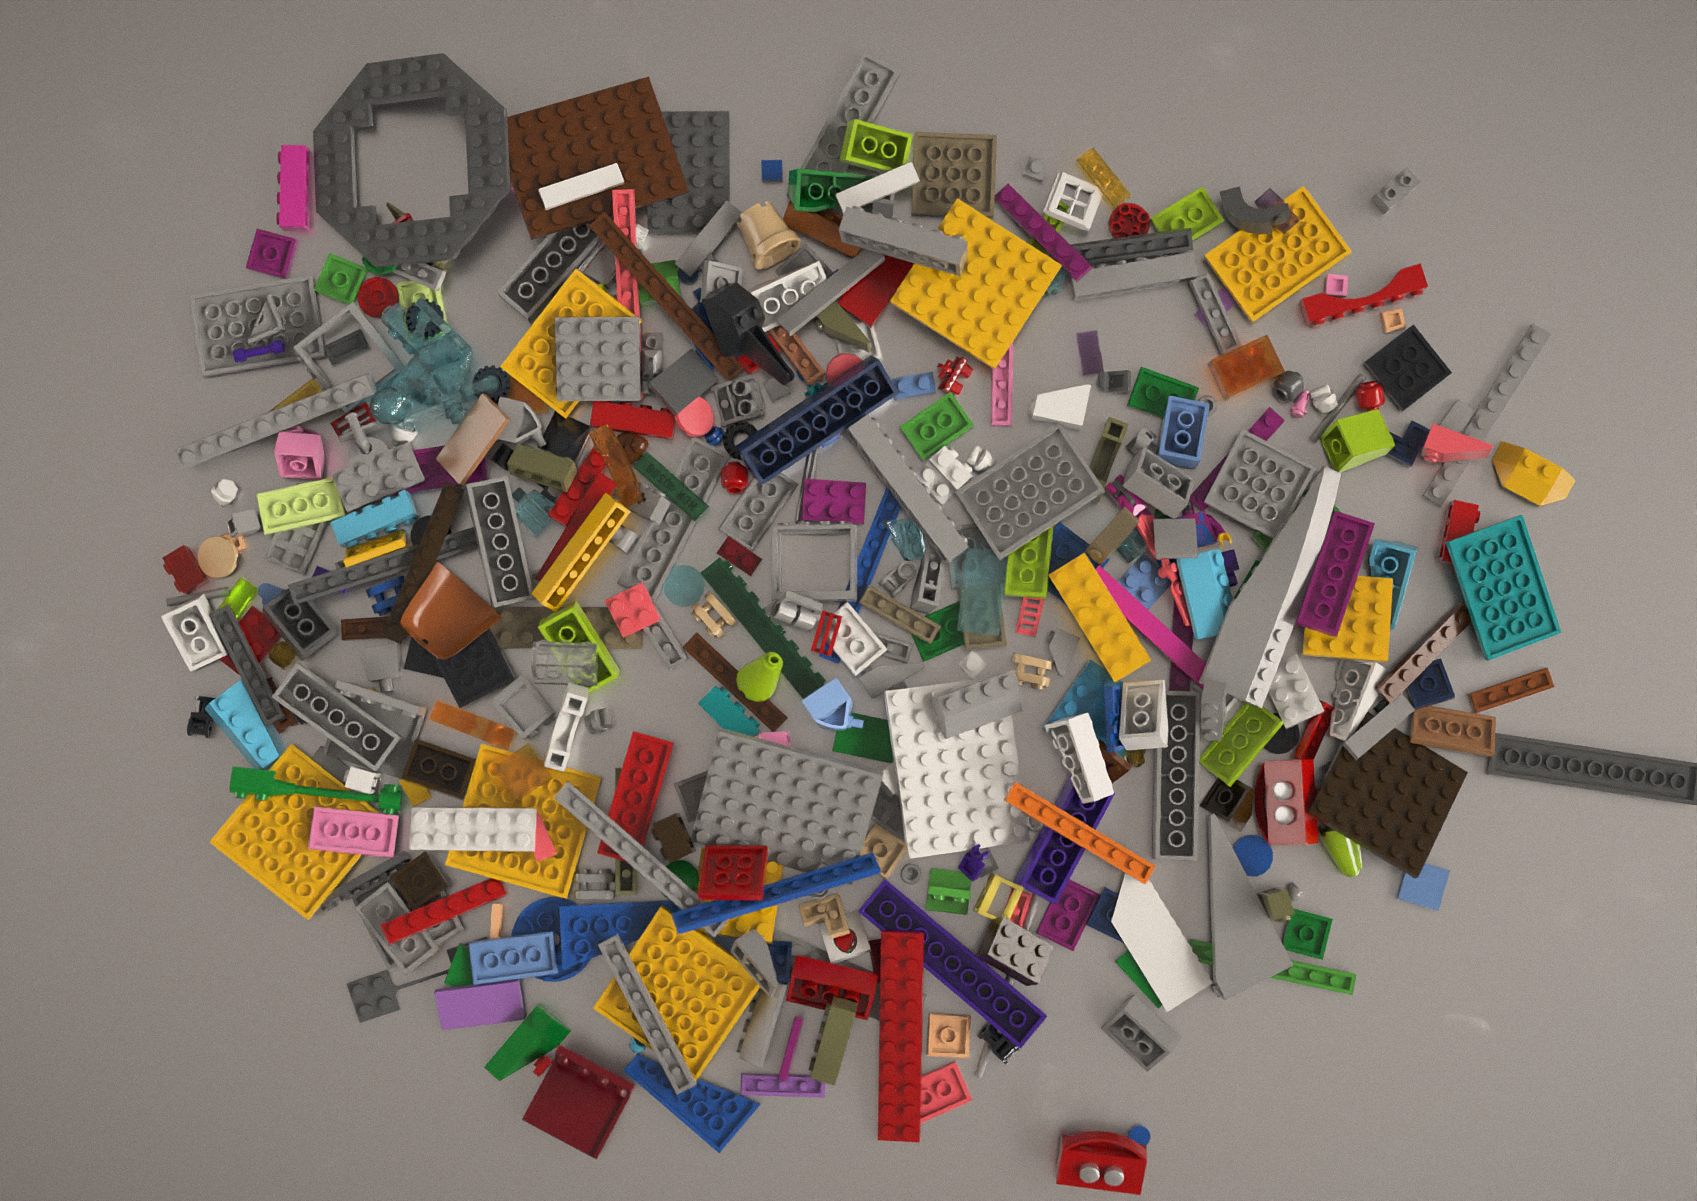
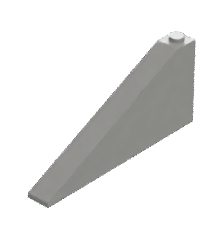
M1211 814L1208 816L1212 963L1213 981L1215 983L1213 989L1218 998L1222 997L1223 1000H1227L1293 966V963L1216 815Z

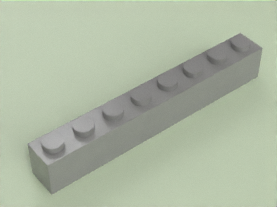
M867 414L849 427L846 434L947 565L967 550L969 546L967 545L966 537L956 531L953 520L943 514L941 504L931 498L928 487L918 481V475L912 467L908 468L902 453L892 447L891 444L893 443L887 434L883 435L877 420L874 417L870 418Z

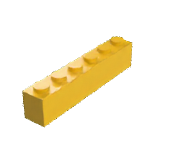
M605 493L531 594L541 604L556 613L631 511Z

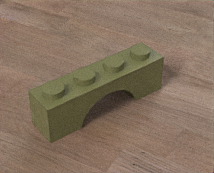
M1109 417L1106 421L1089 466L1103 488H1105L1111 467L1129 425L1112 417ZM1102 494L1090 502L1098 504Z

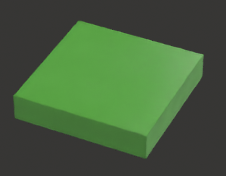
M329 253L315 285V292L349 305L356 301L359 288L365 280L368 269Z

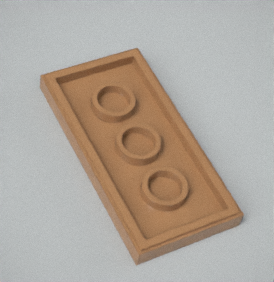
M481 394L436 460L458 484L464 485L509 423V417L486 394Z
M1435 706L1420 708L1411 713L1410 743L1493 757L1495 754L1496 717Z

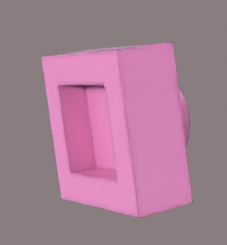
M1327 274L1325 294L1332 297L1345 298L1347 296L1348 276Z

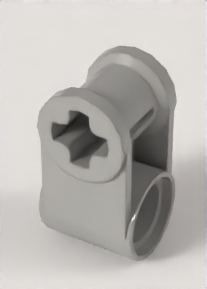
M903 561L882 578L878 584L883 585L891 594V598L895 597L915 577L917 572L915 564L911 561ZM904 565L912 566L913 573L910 576H904L901 573Z

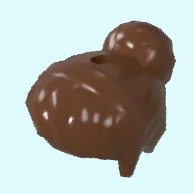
M623 432L611 441L609 446L610 455L618 463L630 465L644 457L649 443L640 435Z

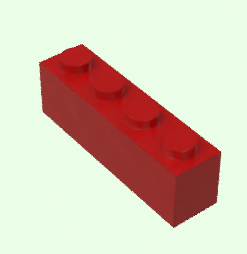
M593 401L590 420L592 428L622 433L630 432L673 440L676 420L668 408H661L659 411L653 410L652 406L641 404L639 408L633 407L632 403L620 401L619 404H613L611 401Z

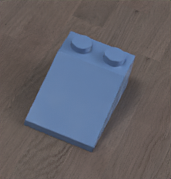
M1169 395L1156 455L1172 465L1196 469L1201 459L1210 404Z

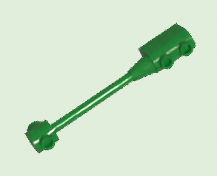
M232 766L229 792L234 793V798L246 799L247 795H255V800L268 801V797L304 794L379 803L378 809L382 810V814L395 815V811L400 812L402 791H400L401 786L384 784L383 789L381 788L380 795L299 786L291 782L277 780V773L275 771Z

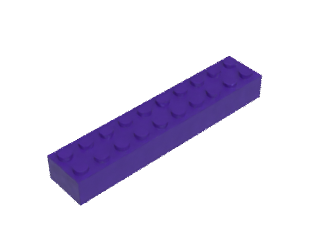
M884 879L858 910L860 914L880 931L924 932V968L1020 1049L1047 1018V1015L984 961L977 958L971 950L888 880Z

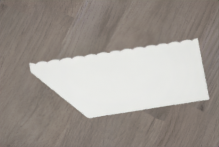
M1125 873L1111 922L1168 1012L1214 982L1209 979V974L1204 971L1202 963L1198 961L1197 955L1193 953L1186 937L1181 934L1180 928L1176 926L1174 918L1170 916L1169 910L1165 908L1158 892L1153 889L1152 883L1147 881L1146 884H1143Z

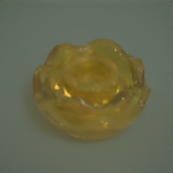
M1146 749L1127 750L1126 758L1128 763L1136 768L1141 767L1145 762L1144 754Z

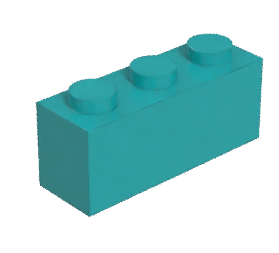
M715 686L698 703L723 729L755 737L760 732L757 728L760 724L752 716L748 718L743 713L745 709L738 701L733 703L728 698L731 694L723 686L720 689Z

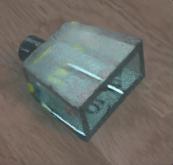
M519 487L512 494V497L519 503L515 507V511L529 533L536 538L553 521V519L548 517V513L555 503L535 489L527 494Z

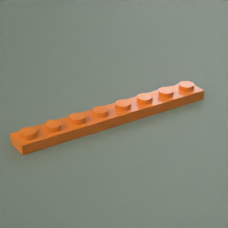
M1013 782L1004 798L1005 802L1143 884L1147 883L1155 868V865L1016 782Z

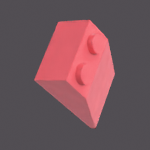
M1432 424L1421 456L1424 457V460L1431 463H1436V461L1441 463L1488 458L1493 445Z

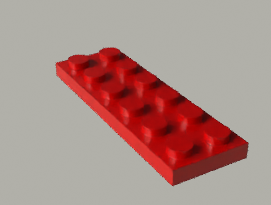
M633 731L608 817L643 847L673 742ZM600 841L597 854L625 861L605 842Z

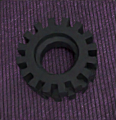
M738 421V423H732L730 427H727L723 435V444L727 453L733 458L742 460L735 449L734 437L739 433L751 436L758 431L755 426L746 421Z

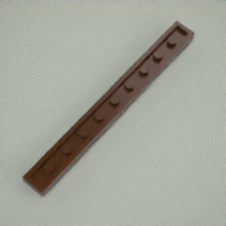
M605 212L589 225L594 233L727 381L735 378L744 369L734 356L723 357L717 339L711 330Z

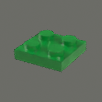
M1294 909L1295 914L1289 915L1290 919L1287 921L1282 941L1285 950L1323 960L1333 919Z

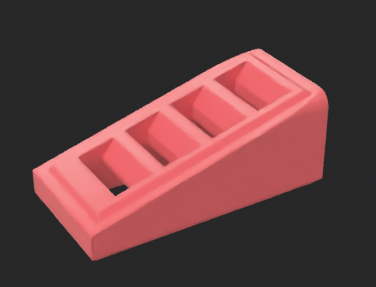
M1022 598L1015 633L1036 637L1044 599ZM1027 599L1036 600L1039 603L1038 605L1027 603ZM1025 607L1037 609V612L1025 611ZM1023 616L1034 617L1035 621L1025 620ZM1021 624L1032 625L1033 630L1022 628Z

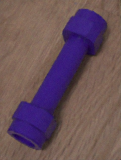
M283 340L271 341L270 345L247 350L239 348L233 350V357L235 362H244L249 357L272 352L275 355L285 352Z

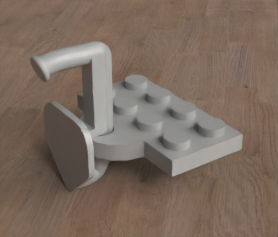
M357 413L346 415L345 419L348 421L352 431L338 438L340 442L356 439L357 442L350 450V466L331 473L347 513L425 481L409 442L389 450L386 444L378 438L366 436L379 427L378 422L369 423L361 427L357 419Z

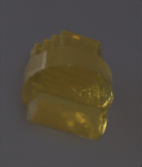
M284 641L275 643L269 653V659L283 670L291 664L294 658V651Z

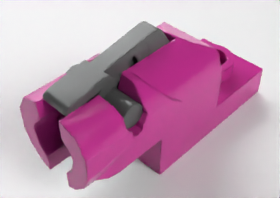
M1121 474L1116 477L1113 483L1110 482L1105 487L1109 495L1117 503L1120 511L1126 507L1137 519L1141 514L1153 516L1140 497L1122 486L1124 477Z

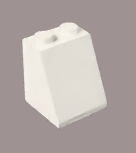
M1086 384L1038 394L1036 399H1032L1028 410V415H1031L1030 421L1052 426L1060 423L1065 429L1079 431L1083 425L1091 385Z

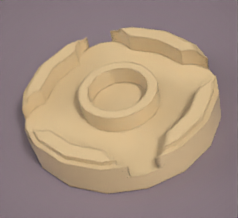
M210 537L199 547L197 554L198 564L206 575L213 578L226 577L236 568L238 552L235 545L225 537Z

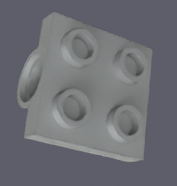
M786 590L765 608V615L810 631L816 622L817 614L822 611L823 603Z

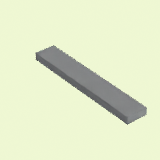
M864 249L776 320L777 324L789 336L793 335L884 262V256L881 253Z

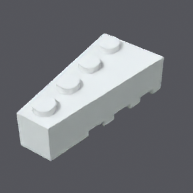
M1088 713L1062 718L1044 725L1047 732H1052L1055 739L1052 742L1056 749H1060L1064 757L1062 760L1064 767L1072 773L1070 779L1082 803L1097 801L1114 794L1112 782L1109 779L1105 761L1099 748V742L1096 739Z

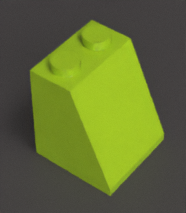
M1379 409L1337 419L1320 437L1333 469L1339 473L1384 456L1395 446L1394 439L1389 433Z

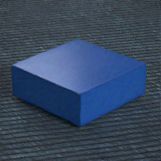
M761 160L762 182H783L782 160Z

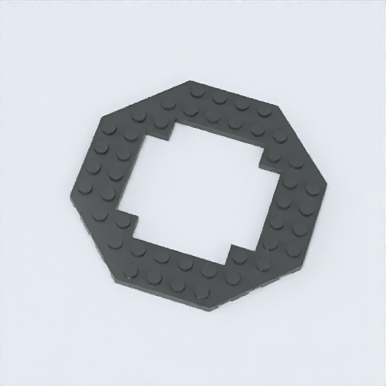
M444 53L367 63L313 130L316 212L378 268L456 259L466 242H470L479 231V226L491 216L497 208L496 205L510 192L507 108L492 97L490 93ZM445 96L446 115L465 114L468 194L449 196L450 217L377 225L375 206L357 207L354 128L373 126V105Z

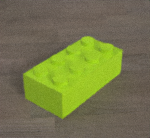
M577 600L540 621L538 625L539 630L573 684L587 687L588 693L618 677L620 669Z

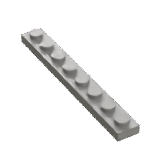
M616 934L599 943L598 946L676 1094L695 1086L697 1083L619 935Z

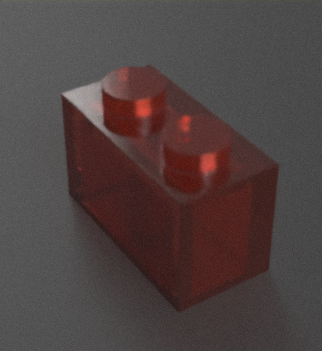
M182 545L162 558L165 562L163 564L164 569L169 575H173L176 580L173 583L180 593L191 594L210 582L188 546Z

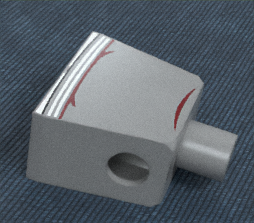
M601 240L578 270L598 284L603 283L604 287L609 289L614 282L616 283L615 255Z

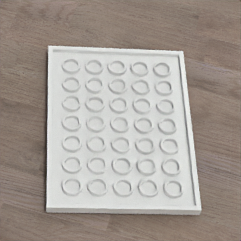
M988 678L884 692L908 859L971 850L977 844L981 845L980 848L1030 841L1026 814L1004 801L1013 782L1022 786L1012 715L945 739L931 701Z

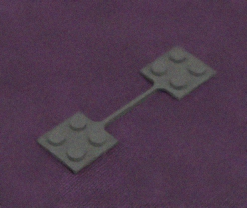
M487 936L474 941L486 940ZM458 946L446 950L451 963ZM449 969L400 986L392 985L387 970L346 983L359 1022L362 1023L400 1010L396 998L398 990L447 974Z

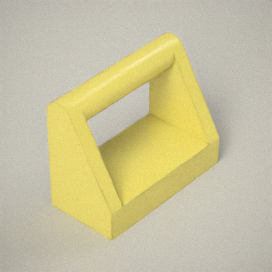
M990 873L973 911L990 919L998 918L987 913L1002 882L1015 888L1002 917L1010 920L1024 888L996 874Z

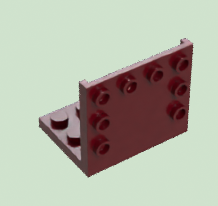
M559 1044L555 1051V1059L522 1120L597 1160L628 1102L635 1084Z

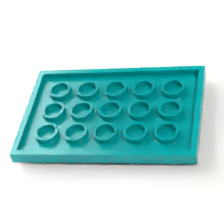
M1523 515L1512 517L1446 542L1485 661L1562 633Z

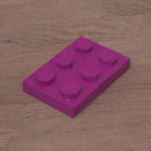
M803 479L801 521H830L831 523L846 521L852 522V524H864L866 483Z

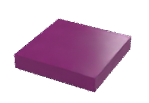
M257 229L246 269L287 279L298 240Z

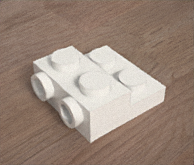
M945 446L916 472L918 481L928 487L930 494L941 505L946 503L956 493V490L963 487L973 477L971 467L966 462L961 464L956 459L959 456L952 447L947 449Z

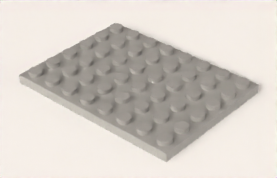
M719 728L690 841L703 845L768 846L767 862L773 861L784 867L806 873L859 857L884 772Z

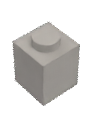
M255 509L233 513L225 519L231 539L254 534L261 529V518Z

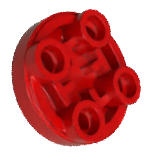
M1122 203L1110 215L1108 221L1109 232L1113 238L1147 234L1150 228L1149 214L1137 204Z

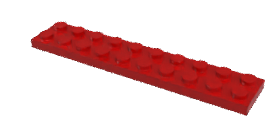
M881 931L878 1140L920 1143L924 932Z

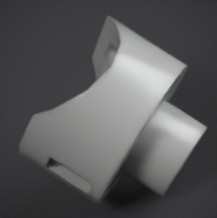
M1144 426L1137 433V437H1134L1126 446L1135 455L1143 446L1154 452L1158 446L1152 441L1157 436L1148 427Z

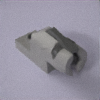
M662 332L641 333L642 393L650 394L648 384L663 372Z

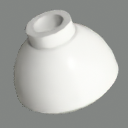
M395 420L390 423L389 432L393 439L392 444L395 446L412 442L418 434L416 428L407 422Z

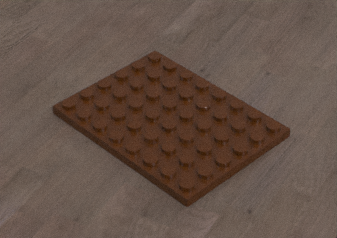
M649 76L507 117L510 181L531 240L593 222L603 212L609 217L613 216L612 190L634 189L635 209L689 192ZM615 163L618 164L624 180L623 185L545 210L538 192L540 188Z

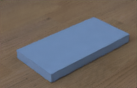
M553 931L468 942L473 985L558 973Z

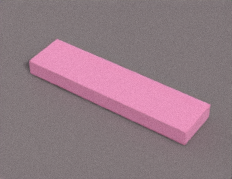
M1013 343L996 369H992L991 426H1012Z

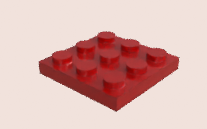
M705 845L698 891L699 900H763L768 846Z

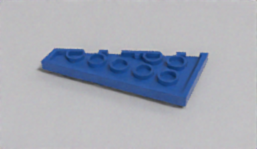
M671 900L559 906L562 970L602 955L598 944L616 934L619 935L624 945L639 940L662 905L673 913L682 910Z
M637 1054L623 1070L718 1153L723 1150L760 1106L758 1102L699 1078L695 1086L676 1094L660 1062Z

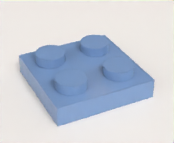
M1144 553L1117 581L1148 610L1172 583L1170 579H1162L1158 575L1159 567Z

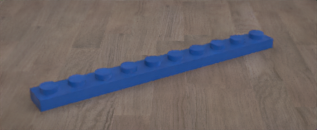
M887 487L857 560V601L848 602L857 614H859L862 606L858 602L867 586L871 584L901 509V505ZM850 580L845 591H850ZM840 602L838 609L846 602ZM826 642L824 650L828 651L829 644ZM834 650L831 657L823 654L819 655V657L839 664L840 657Z
M869 853L764 885L763 900H715L672 913V920L679 935L880 873V867L874 853Z

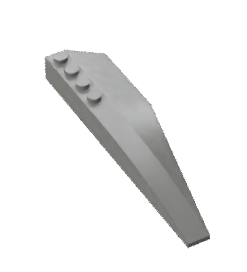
M1322 466L1310 484L1309 491L1298 502L1299 506L1294 513L1289 515L1284 528L1279 530L1262 555L1261 562L1258 566L1254 567L1251 577L1247 583L1242 585L1240 588L1241 592L1237 598L1233 599L1229 604L1199 683L1204 685L1205 680L1226 683V695L1248 705L1262 708L1315 570L1331 518L1341 473L1327 466Z

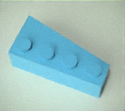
M242 679L206 706L205 710L254 769L263 770L279 757Z

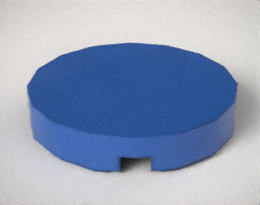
M1247 835L1239 838L1232 847L1246 875L1249 877H1257L1264 874L1272 864L1273 851L1271 846L1262 837Z

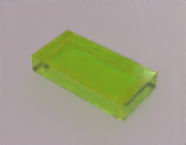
M239 577L217 610L230 605L236 618H238L258 588L242 577Z

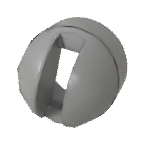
M1294 883L1288 886L1287 891L1290 900L1297 901L1304 896L1303 892Z

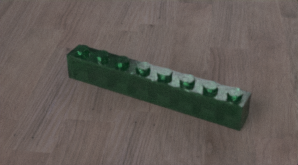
M719 557L701 572L704 579L765 653L775 652L780 655L783 661L781 673L803 699L823 687V683L826 681L819 672L814 673L810 667L813 664L805 655L801 657L798 654L797 650L799 647L792 639L788 641L785 638L784 634L786 631L779 623L775 625L771 621V617L765 615L766 607L762 609L758 605L759 598L753 591L749 593L744 588L747 584L740 575L735 577L731 572L734 568L728 560L722 561Z

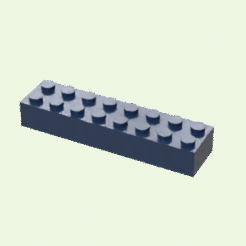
M871 355L735 446V449L755 481L762 486L898 395L899 392L880 360Z

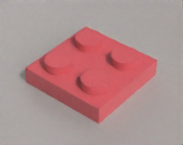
M643 582L604 600L623 638L661 620Z

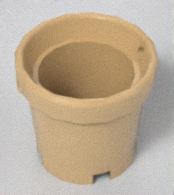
M765 201L767 205L765 207H761L758 203L748 208L740 215L742 221H736L751 252V261L754 267L760 270L770 268L786 260L801 244L800 237L795 231L790 230L769 201Z

